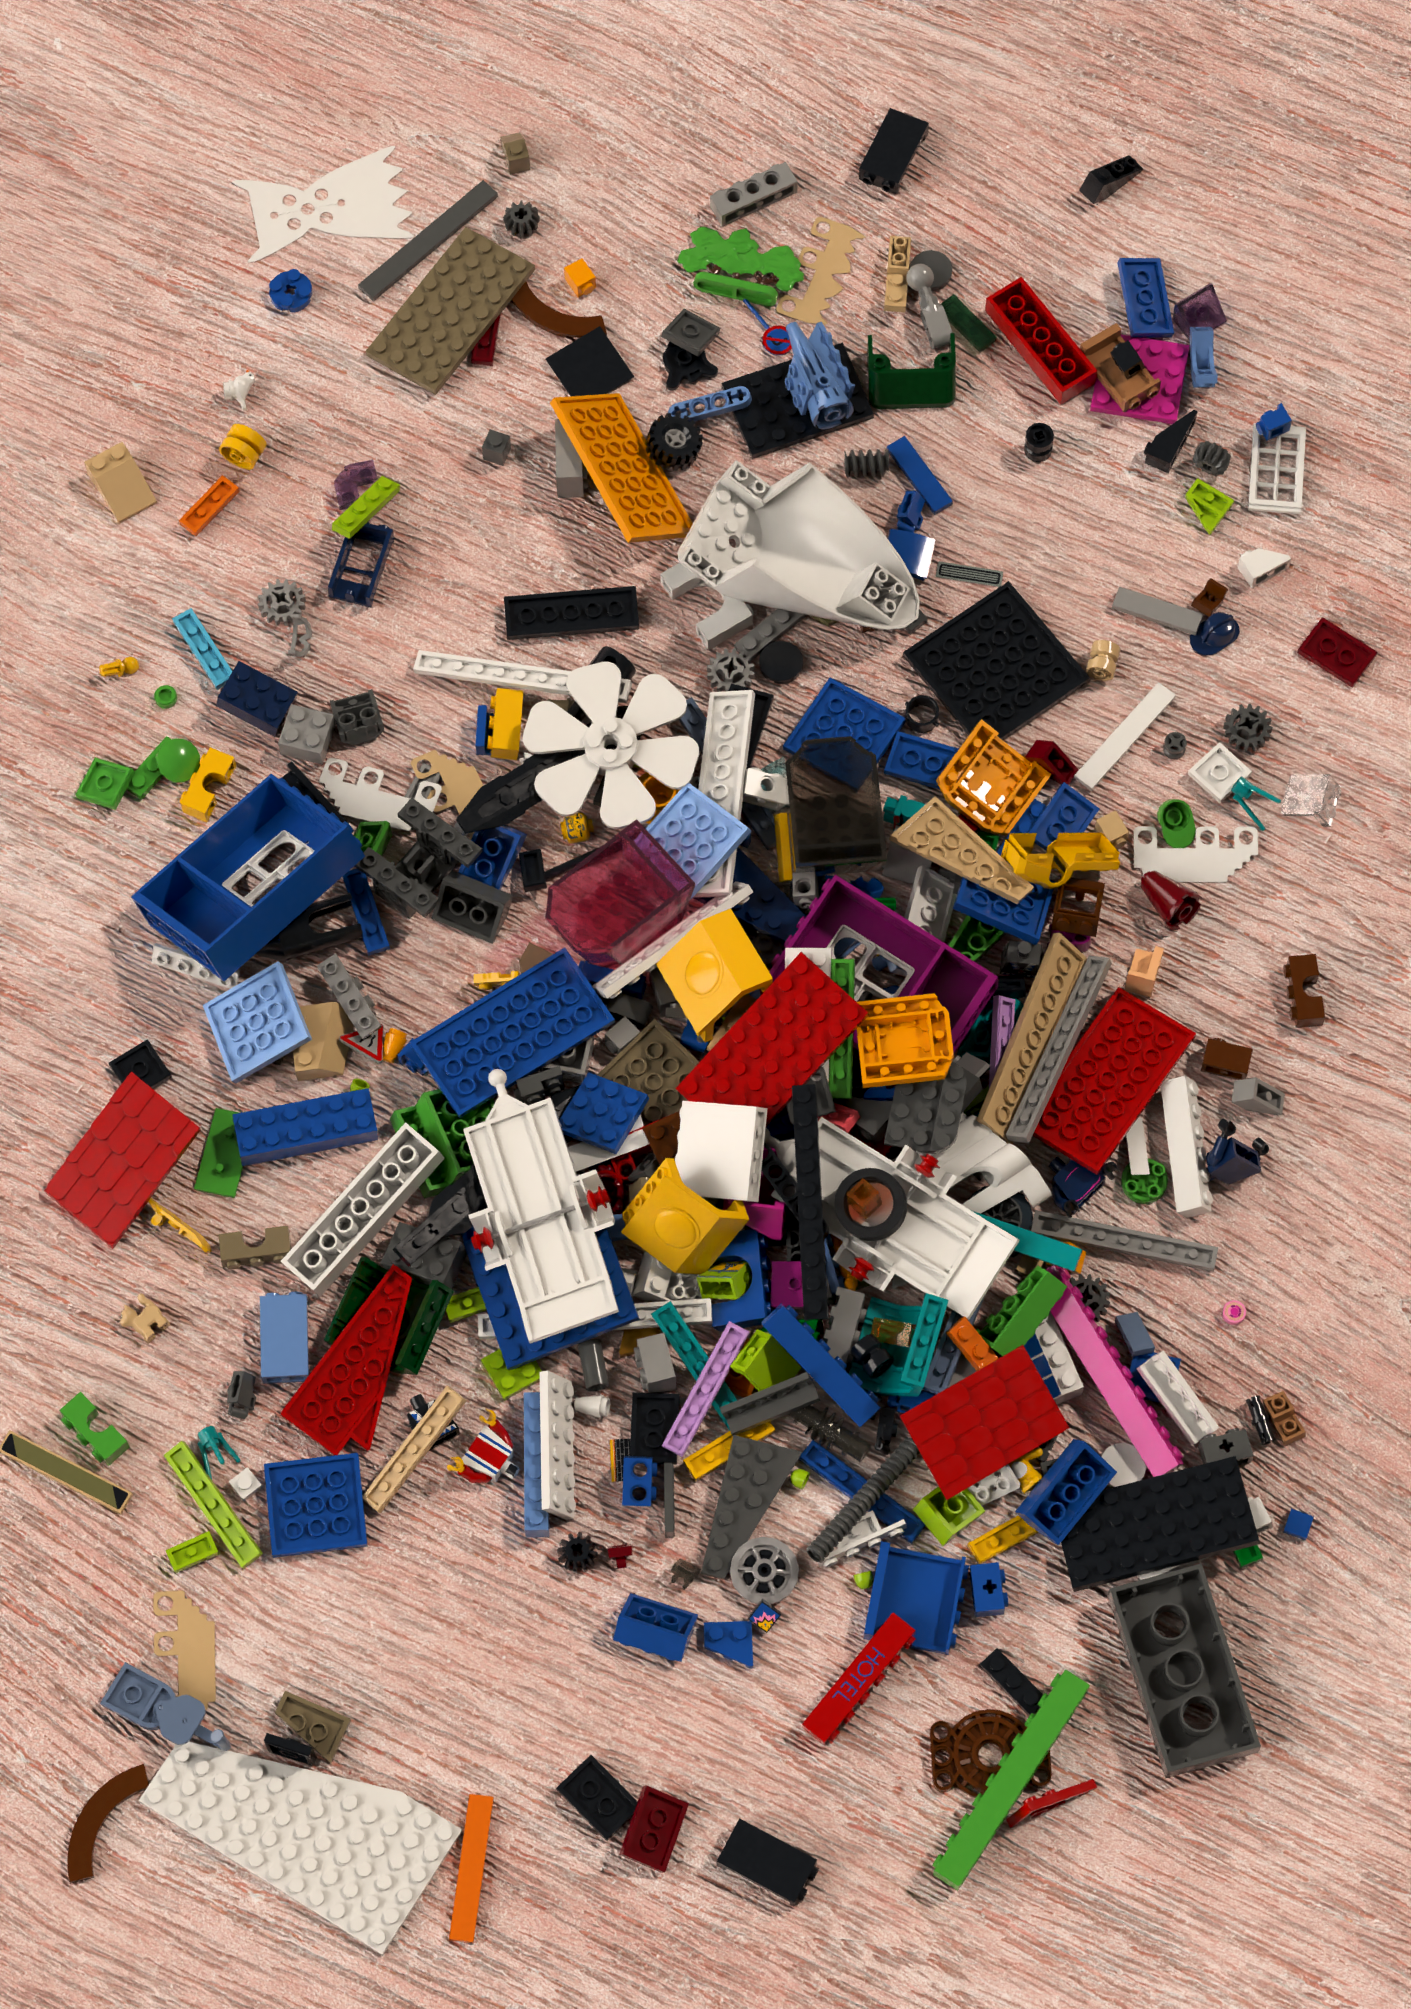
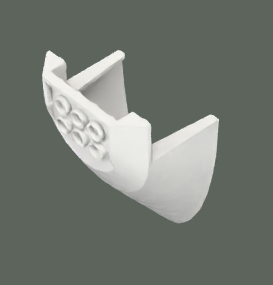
M734 461L714 485L677 551L680 564L715 590L727 597L881 630L904 629L918 619L919 596L914 580L901 556L865 512L811 463H807L770 486L740 462ZM729 538L735 540L736 548L729 544Z

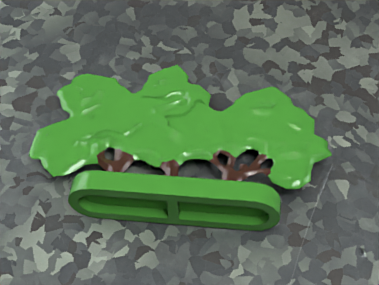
M700 227L697 231L690 233L692 243L696 246L682 250L677 260L687 272H695L700 269L708 271L696 274L693 285L697 290L741 301L747 299L750 303L764 306L775 305L778 298L776 289L766 284L774 283L779 290L787 292L793 289L795 282L804 280V273L800 271L801 263L794 256V252L789 246L774 247L768 252L761 254L757 251L759 247L757 242L750 239V233L747 228L732 232L730 237L724 240L716 230ZM710 263L714 264L713 269L709 267ZM721 270H725L727 273L731 274L733 278L717 274ZM757 272L761 274L759 278L756 275ZM743 273L752 274L757 282L740 280L739 277ZM767 273L774 274L769 280L767 278L764 281L762 280ZM775 278H779L778 282L773 281Z

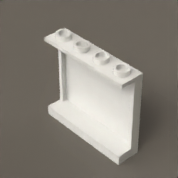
M682 1101L680 1130L677 1134L678 1152L675 1156V1163L682 1182L701 1197L758 1202L768 1108Z

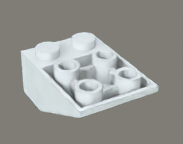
M645 1251L632 1295L647 1302L702 1299L696 1278L701 1274L674 1273Z

